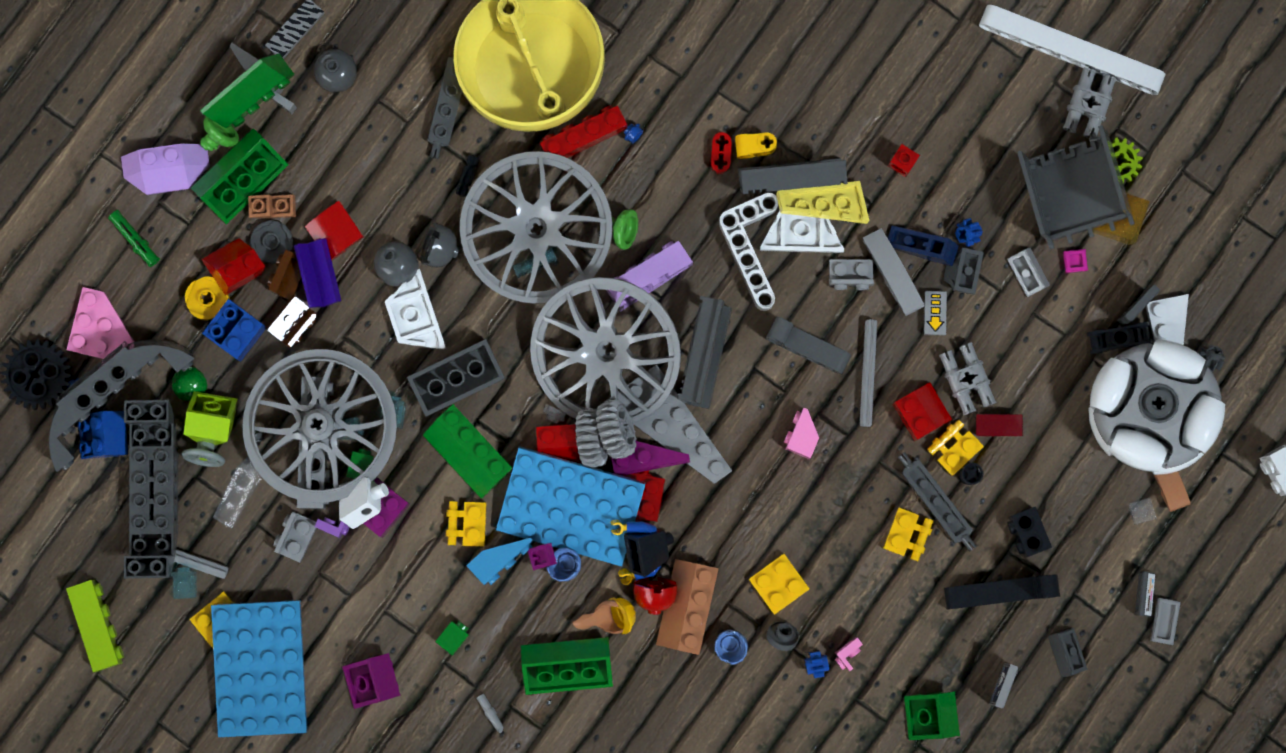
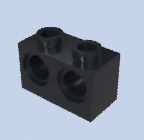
M1036 506L1008 517V528L1011 534L1016 535L1018 540L1015 543L1020 555H1024V558L1052 548ZM1022 516L1029 520V526L1026 529L1019 526V519ZM1030 537H1034L1037 540V547L1035 549H1030L1027 545V540Z

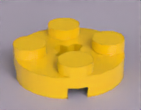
M208 276L193 281L185 293V303L190 313L196 318L206 321L213 320L228 299L230 300L229 294L225 296L215 279ZM208 293H211L212 302L204 304L202 296H207Z

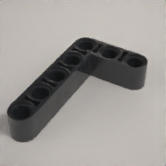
M1053 574L944 588L946 609L949 610L1060 597L1058 575Z

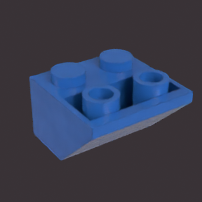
M228 299L202 334L241 362L267 327Z
M124 411L91 413L83 422H78L81 459L128 455Z

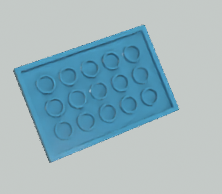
M519 446L496 530L525 539L531 538L533 541L542 544L551 543L552 547L570 548L580 555L622 567L626 555L624 534L627 531H623L620 535H614L611 530H617L620 525H611L610 522L615 519L619 520L622 524L635 522L646 483Z
M301 600L212 604L218 737L307 733Z

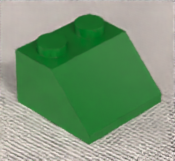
M955 691L904 696L909 740L944 739L960 736Z

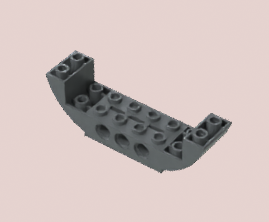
M140 340L130 344L124 341L57 397V407L53 414L49 435L50 455L56 472L60 469L65 471L74 463L75 450L66 441L64 436L73 430L72 426L75 422L79 420L81 423L88 418L92 408L95 406L100 408L105 404L109 394L112 392L116 394L123 389L125 381L129 378L133 380L140 375L142 367L146 364L152 365L159 358V353L178 373L180 370L186 371L193 365V352L182 345L165 340ZM116 366H121L124 370L121 373H115L112 369ZM103 380L107 384L104 387H98L95 383ZM80 395H87L90 399L81 401L78 397Z
M169 400L124 401V423L130 425L129 556H124V579L169 578L174 565L178 535V447L173 410Z

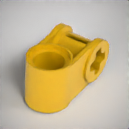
M767 132L735 136L737 158L748 159L773 154L777 147L776 137ZM764 140H769V143H773L770 144V148H765V145H761L764 144Z

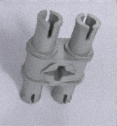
M1084 67L1078 85L1073 87L1074 92L1070 104L1067 105L1069 112L1063 129L1066 131L1070 129L1069 132L1076 133L1080 117L1085 115L1088 116L1089 120L1083 136L1086 138L1090 136L1089 139L1097 137L1098 126L1106 120L1105 116L1109 104L1112 102L1111 93L1116 78L1113 76L1110 78V75L1104 74L1099 91L1094 92L1090 87L1096 71L1093 69L1089 71L1090 68ZM1089 99L1092 100L1091 104L1093 106L1091 108L1088 107L1087 103Z
M972 342L959 347L967 364L964 369L958 368L952 350L946 352V354L939 355L946 371L944 377L949 382L953 392L952 396L958 400L963 416L969 414V412L976 411L969 395L972 389L978 391L983 408L997 403L989 386L991 380H988L982 365L983 361L978 359ZM965 373L968 376H976L970 381V385L968 382H960L965 377Z

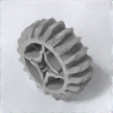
M620 400L605 401V403L598 406L596 411L598 435H600L601 442L609 456L613 459L626 458L632 455L636 448L635 441L637 438L632 417L629 415V410L626 409L625 404Z
M588 408L578 412L575 431L578 453L582 464L594 468L603 466L608 456L607 450L604 449V445L601 442L600 435H598L597 409Z

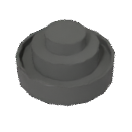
M786 621L773 622L766 633L768 642L774 648L782 651L792 650L796 647L799 640L797 629Z

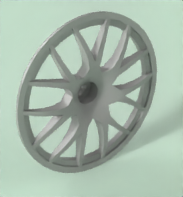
M549 152L519 153L493 164L471 187L464 201L460 217L461 244L469 265L481 281L490 289L511 300L523 303H547L558 291L580 280L593 278L600 270L611 244V211L602 188L581 165L571 159ZM539 164L540 198L532 205L523 196L517 167ZM544 165L568 172L547 193ZM513 169L517 198L492 182L502 174ZM571 175L587 188V191L561 212L551 210L550 203L555 194ZM490 186L516 207L517 216L505 218L482 208L477 203L486 188ZM591 194L597 206L599 218L570 215ZM475 209L500 223L474 234L472 233ZM571 222H600L599 243L592 244L563 237L559 229L564 224ZM537 224L539 227H543L540 235L531 233V230L534 229L533 225ZM500 231H509L515 235L513 242L504 249L485 258H479L474 245V238ZM567 246L596 249L592 260L583 271ZM548 247H558L569 258L580 275L561 286L548 264L545 255ZM530 249L534 259L527 290L507 285L506 281L520 252ZM511 253L502 281H500L489 272L483 263ZM540 262L557 288L547 291H531Z
M597 277L580 280L558 291L542 308L534 324L531 336V361L541 388L559 409L575 419L579 411L591 408L596 380L602 375L609 381L611 400H618L619 388L632 402L639 406L629 410L633 423L644 419L658 409L668 398L678 378L681 350L678 333L673 321L663 306L651 294L624 280ZM599 289L622 292L608 317L597 291ZM586 291H592L600 322L598 330L590 328L584 322L574 303L573 296ZM627 294L643 303L645 308L627 332H617L614 326L615 317ZM567 300L577 326L552 318L557 309ZM648 310L655 315L663 328V331L634 334ZM548 324L556 325L580 338L583 346L579 349L564 348L544 342ZM666 336L669 357L644 358L635 356L630 351L629 346L638 341ZM611 343L612 348H614L615 350L608 352V348L605 347V345ZM544 348L569 358L548 370ZM577 362L585 364L586 374L564 392L558 388L551 377L552 373ZM668 362L663 383L660 384L641 365ZM622 370H632L653 385L658 391L648 401L643 403L627 386L622 377ZM587 383L586 408L569 399L567 395Z
M328 349L298 352L283 358L270 367L257 381L248 397L242 424L245 448L250 461L259 475L270 486L284 495L312 503L333 502L347 498L362 478L367 477L371 482L375 480L390 458L397 431L394 403L380 377L361 360L351 355ZM316 361L330 362L319 389H317L304 363ZM337 363L354 370V375L337 403L328 404L325 394L334 364ZM297 365H300L311 390L312 399L308 406L300 405L280 377L282 373ZM358 375H361L376 394L347 402L356 384ZM277 379L291 405L264 401L261 398L271 383ZM379 399L384 419L348 425L342 421L345 412L367 401ZM258 405L270 406L290 412L294 415L297 422L291 428L283 429L256 427L255 418ZM314 419H317L318 421H323V423L320 425V430H318L317 428L312 429ZM384 424L383 438L379 449L355 433ZM255 431L284 435V437L265 454L261 455ZM344 437L355 439L377 452V455L369 467L363 471L339 449L338 439ZM293 440H301L303 450L291 466L280 476H277L264 460L285 444ZM320 449L328 453L331 462L333 489L312 490L314 455ZM337 457L361 474L353 481L338 487ZM306 460L307 489L294 486L283 480Z

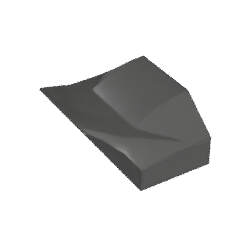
M962 247L956 254L953 266L946 265L943 280L952 286L953 291L975 295L984 252Z

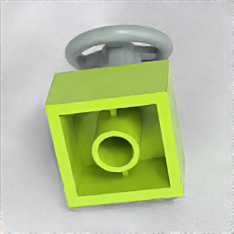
M194 391L186 411L184 435L196 441L197 447L182 451V457L186 461L206 467H220L225 464L224 457L215 453L214 448L216 445L228 442L235 420L236 398Z

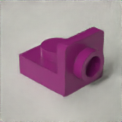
M551 543L528 550L533 571L557 564Z

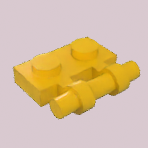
M957 420L953 425L950 424L946 428L947 431L939 438L936 437L932 441V445L927 448L931 455H934L938 450L943 454L937 462L951 477L984 447L970 431L966 432L963 436L959 433V430L964 427L960 420ZM953 437L957 442L947 449L944 444Z
M449 501V510L446 513V517H449L448 530H446V536L448 537L447 545L456 546V537H463V546L485 547L487 503L464 502V511L458 510V502ZM457 517H464L463 530H457Z
M898 508L883 549L904 556L906 550L910 549L913 551L910 559L918 562L921 554H924L926 549L924 545L928 535H931L933 520L925 518L923 525L916 524L919 515ZM914 530L920 532L916 544L910 542Z

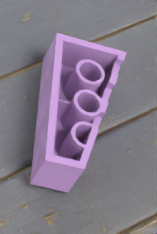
M671 241L662 247L663 250L661 252L650 254L644 259L643 263L638 266L636 264L625 271V274L620 277L617 276L615 279L627 281L651 293L691 267L693 261L679 241L676 243ZM606 290L615 304L622 292ZM626 294L619 307V311H623L638 300Z

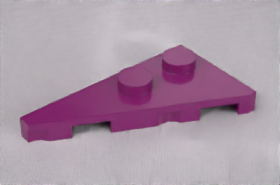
M635 441L636 448L632 455L622 459L612 458L614 474L621 476L690 463L689 454Z

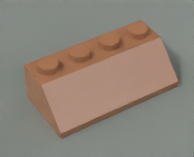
M675 559L671 580H674L677 584V595L673 605L663 611L656 645L692 654H700L719 568Z

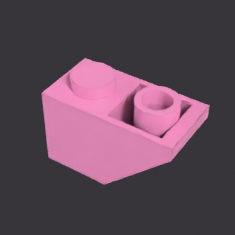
M803 408L801 412H796L792 422L796 424L793 432L788 431L784 443L787 444L786 450L810 459L819 436L808 409Z

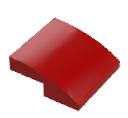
M340 201L327 208L305 226L314 241L319 239L327 240L331 260L346 252L347 248L364 238Z

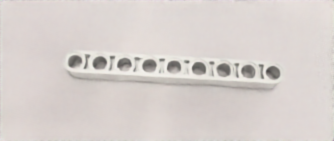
M994 5L986 6L979 24L984 30L1081 68H1090L1089 71L1093 69L1099 75H1110V78L1113 76L1117 82L1151 95H1158L1166 75L1159 69Z

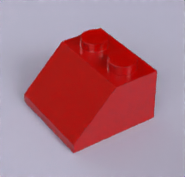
M240 238L202 258L203 263L225 296L261 276L265 269V265L255 250Z
M930 382L893 403L895 410L914 442L952 420Z
M576 424L536 427L538 452L582 464L577 447Z

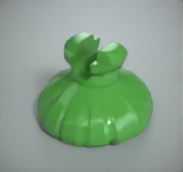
M205 116L203 123L207 135L200 141V145L204 150H217L219 145L232 147L239 142V135L233 126L224 128Z
M632 209L622 211L615 219L612 217L614 243L620 249H629L638 231V216L636 211Z

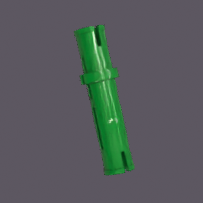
M116 210L110 214L108 219L133 247V252L139 254L149 267L157 264L160 258L148 246L149 242L146 239H142L120 211ZM122 224L128 229L132 236H130L127 233V231L122 227ZM136 241L139 242V244L145 249L147 253H144V251L139 247Z

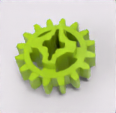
M1117 137L1113 140L1112 146L1117 148L1115 156L1116 158L1119 157L1122 163L1118 166L1120 173L1123 169L1130 170L1127 174L1121 175L1123 184L1124 179L1129 183L1132 181L1131 176L1136 178L1139 175L1136 170L1142 168V165L1138 164V162L1143 157L1137 156L1140 149H1133L1134 142L1128 145L1126 144V138L1119 142Z

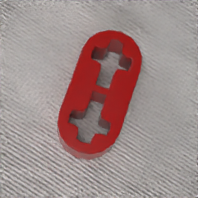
M724 132L715 134L712 140L711 168L717 174L726 173L731 164L732 141L731 137ZM720 137H723L724 141L728 142V144H724L723 151H719L720 146L716 143V141L720 140ZM719 155H723V162L727 163V165L723 166V169H718V165H715V162L719 161Z

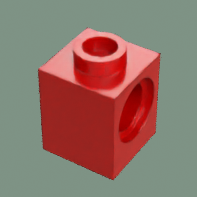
M901 144L888 167L907 177L920 155Z

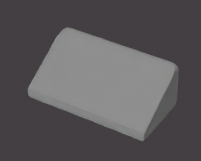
M1027 248L1007 259L1027 297L1050 286L1031 248Z

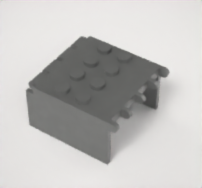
M1103 125L1098 126L1101 136L1090 139V148L1087 147L1086 141L1068 146L1070 154L1066 153L1065 148L1048 152V161H1046L1044 154L1028 158L1022 151L1017 152L1040 235L1047 240L1050 250L1055 249L1053 241L1067 237L1068 243L1071 244L1073 243L1072 235L1087 230L1091 238L1094 237V228L1109 224L1111 231L1116 230L1114 222L1128 218L1130 225L1135 224L1109 134Z

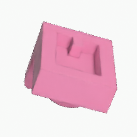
M857 637L835 652L837 656L835 661L842 670L846 668L848 671H851L853 669L846 660V657L849 656L851 659L861 651L859 647L863 644Z

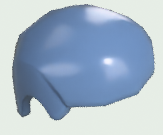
M559 548L554 552L557 564L547 567L551 578L557 581H570L574 579L581 569L579 554L570 548Z
M726 630L721 632L716 638L714 650L721 661L735 665L742 662L746 657L748 643L740 632Z

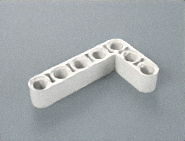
M765 193L723 212L719 220L720 229L754 304L761 311H767L772 308L775 296L744 227L776 212L778 200L777 196L773 193ZM770 199L774 202L775 206L772 209H766L763 206V201ZM751 208L754 210L755 215L752 218H747L743 215V210ZM732 217L735 220V224L728 227L723 223V219ZM735 236H740L743 238L744 244L742 246H735L732 243V239ZM743 256H750L753 263L750 266H745L741 263V258ZM757 275L761 278L762 283L754 286L750 282V277ZM767 295L771 303L766 306L762 305L759 302V297Z

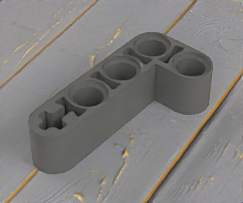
M776 316L766 336V340L840 375L843 374L851 358L850 353L794 327V324L781 317Z

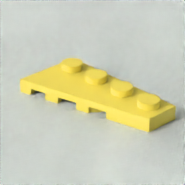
M860 181L776 192L780 213L864 224L870 221Z

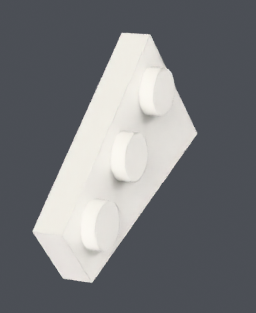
M1189 294L1151 301L1146 305L1153 344L1155 340H1167L1184 344Z

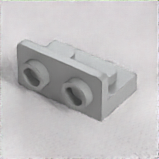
M829 260V286H834V290H847V286H856V290H869V287L874 285L873 260Z
M292 512L291 515L287 514L282 525L285 529L282 535L278 534L273 544L276 547L274 552L301 563L317 529L314 527L316 521L296 512Z

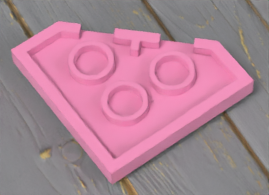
M83 287L66 350L104 359L124 341L127 344L135 342L106 293Z

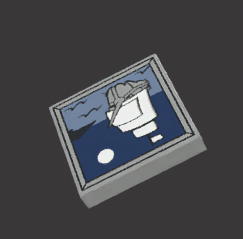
M1004 663L989 702L990 705L1004 708L1018 671L1017 666Z

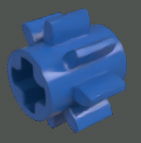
M969 218L957 224L958 228L955 234L959 243H966V246L969 247L981 241L979 237L983 231L979 222L972 223V219Z
M820 651L810 652V658H804L807 675L813 674L814 679L825 677L824 672L829 671L827 655H821Z

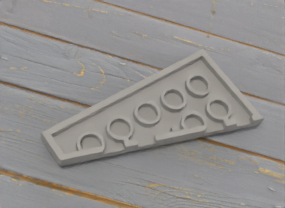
M657 365L647 371L660 384L663 383L665 375ZM641 376L627 385L643 403L648 401L658 391ZM673 388L668 398L658 409L633 424L666 449L689 454L690 463L687 464L715 484L731 473L732 470L687 406L677 399L678 394ZM621 390L618 391V400L625 404L626 409L631 410L639 407Z

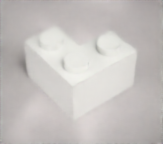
M1282 445L1259 459L1264 474H1268L1272 480L1270 484L1276 494L1279 493L1280 496H1285L1286 445Z

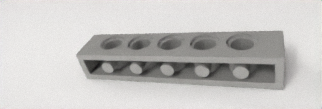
M302 376L301 405L308 406L312 395L306 377ZM312 377L317 389H319L323 377ZM330 378L325 394L328 404H330V396L334 395V383H331ZM312 426V429H313V428H317L318 430H320V429H321V426H319V427H313V426ZM299 440V454H300L301 451L303 450L302 441H301V440ZM320 449L314 455V459H318L321 465L318 470L312 471V481L319 482V490H327V483H330L331 470H327V463L330 459L328 453ZM306 460L298 466L297 487L307 489ZM297 500V508L326 509V505H329L330 502L312 503Z

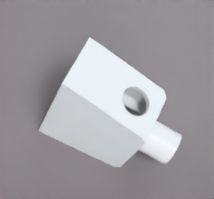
M367 477L362 478L347 498L339 500V519L354 529L379 514L381 511V498L389 494L387 486L384 483L378 485L374 481L371 482ZM349 482L340 484L339 487H340V486H343V485H345V484H347V483H349Z

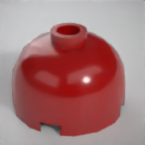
M650 577L635 580L633 593L636 603L642 609L648 610L649 614H661V611L667 610L675 602L677 584L674 580L657 577L658 581H649Z

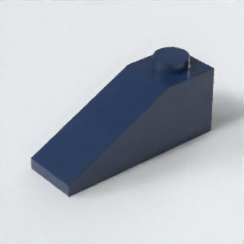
M896 226L891 227L888 240L895 250L949 266H953L959 247L949 238Z

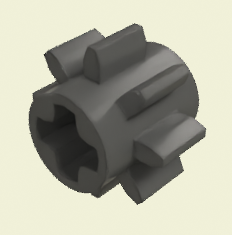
M1209 345L1207 349L1202 347L1198 353L1206 360L1204 365L1209 367L1212 372L1215 368L1221 370L1225 363L1223 351L1217 346Z

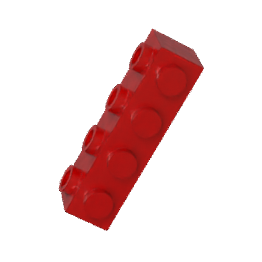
M610 105L603 108L601 114L597 116H586L581 120L582 123L576 126L570 124L564 127L562 132L557 135L552 133L543 137L540 147L543 152L569 158L625 131L627 123L618 105L615 107Z

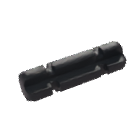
M468 156L467 166H464L459 180L460 185L456 189L457 195L467 196L469 192L468 187L471 186L476 172L475 167L479 163L478 157Z

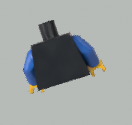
M612 520L610 522L611 525H620L617 530H611L614 535H620L623 531H627L624 534L630 571L625 568L618 571L619 577L627 576L620 579L621 583L629 585L634 578L640 580L655 576L662 564L669 559L668 546L674 543L673 535L670 532L665 533L664 530L657 529L655 525L646 522H627V524H622L619 520Z

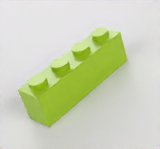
M89 580L66 588L92 671L99 672L122 664L124 654L121 646H117L115 641L117 632L114 625H110L108 619L110 610L108 605L103 603L101 596L104 593L101 584L97 583L96 580Z

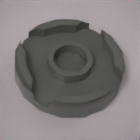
M273 220L261 222L252 232L250 246L255 250L261 261L265 263L275 264L281 253L284 254L285 249L288 251L293 249L294 239L292 233L283 223Z

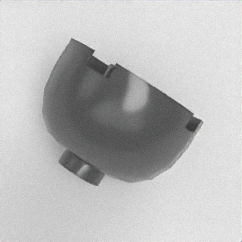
M329 49L317 57L314 63V76L322 89L331 93L343 92L354 84L357 78V67L354 59L348 53L340 49Z
M433 223L435 228H429L422 249L426 253L425 256L421 255V263L438 268L447 265L452 258L457 257L459 246L456 245L457 239L455 234L449 228Z
M397 241L381 246L374 258V269L383 282L391 286H400L405 281L407 283L411 281L416 275L419 266L415 252L406 244Z

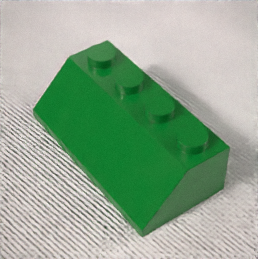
M280 54L261 58L200 111L203 115L224 128L231 126L236 128L245 122L244 117L246 115H252L260 109L259 104L263 101L268 102L271 100L278 88L281 90L289 85V79L295 74Z
M253 128L198 180L191 189L227 225L249 203L248 196L258 195L289 164Z
M454 404L440 415L423 434L427 441L481 499L513 470Z
M609 637L521 645V665L526 695L613 687Z

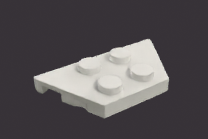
M779 211L760 246V251L844 253V248L829 219L782 214Z
M418 269L412 280L408 283L404 282L385 301V305L399 344L444 350L446 346L421 271Z

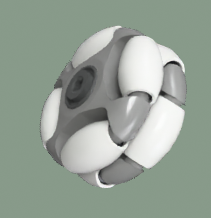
M1155 340L1154 344H1141L1120 353L1114 358H1110L1096 376L1090 395V407L1088 408L1091 429L1108 456H1115L1117 460L1132 468L1151 471L1154 475L1174 473L1198 461L1216 441L1225 417V403L1221 401L1220 388L1214 374L1209 367L1204 365L1206 360L1189 347L1167 340Z

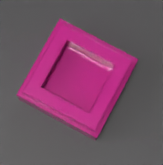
M1086 249L1063 252L1065 273L1088 271Z

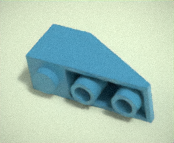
M528 538L483 550L466 566L483 585L487 583L492 585L501 577L498 573L502 569H510L517 562L514 559L520 553L525 555L533 547L531 545L533 540Z

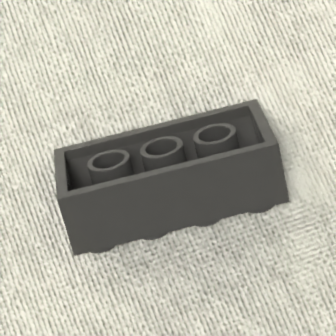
M485 339L408 376L407 379L427 417L505 379Z

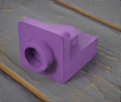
M326 517L323 521L318 519L314 526L338 538H341L342 535L346 536L350 528L342 521L338 527H335L337 522Z

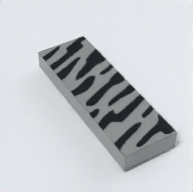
M305 0L265 46L274 54H280L284 59L325 12L313 1Z

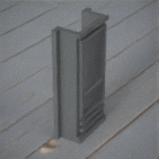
M842 158L738 168L740 192L742 194H748V190L755 193V190L762 192V189L770 192L841 185V183L848 184L846 160H842Z
M700 296L702 303L699 304L683 374L685 376V380H682L684 386L680 388L682 394L678 393L677 399L687 405L710 410L732 308L724 306V300Z

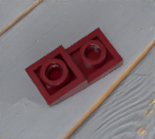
M976 414V436H1023V414Z

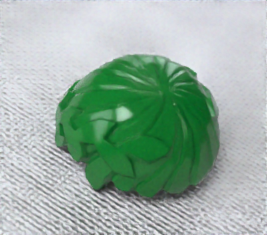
M191 366L184 372L182 370L178 373L175 372L172 379V389L179 399L190 401L194 391L202 393L207 391V380L204 374L196 367Z

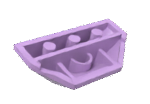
M174 144L140 149L121 157L124 179L146 195L190 189L205 170L210 167L208 150H204L200 144Z

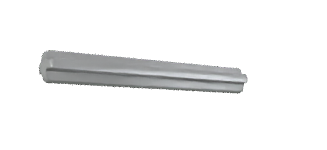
M873 319L865 321L860 426L870 427L872 425L877 320Z

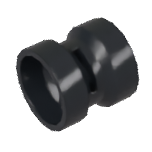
M976 463L966 464L960 469L959 478L965 485H975L982 480L983 469Z

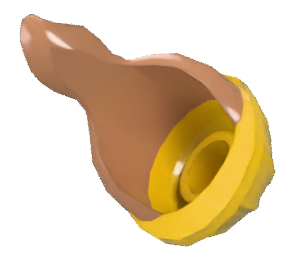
M613 597L600 603L593 613L581 615L572 624L582 630L597 626L611 634H628L635 623L636 611L628 600Z

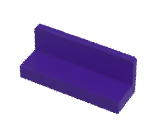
M319 239L307 244L294 245L308 306L310 308L326 307L341 302L327 240Z

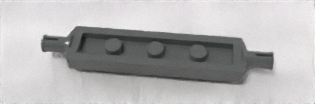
M448 57L427 138V141L433 145L429 157H434V159H439L441 147L449 146L462 94L455 74L454 57Z
M906 452L898 456L906 467L901 474L954 543L962 541L969 552L977 547L969 537L973 529L920 460L912 462Z

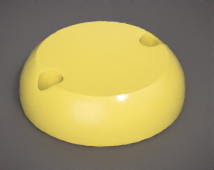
M481 0L464 19L455 40L454 68L464 96L473 108L487 120L511 130L523 132L541 131L569 121L588 105L594 97L603 76L605 63L603 38L595 18L579 0Z

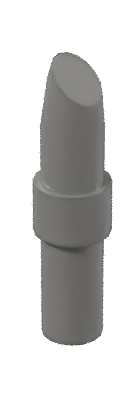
M485 694L477 697V700L483 708L484 714L497 732L501 733L503 725L496 715L497 712L491 706Z

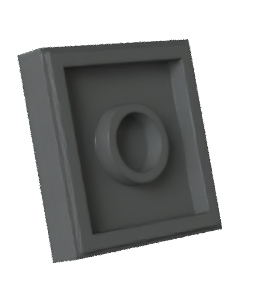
M1155 284L1146 289L1122 314L1117 322L1121 326L1132 322L1160 292V289Z

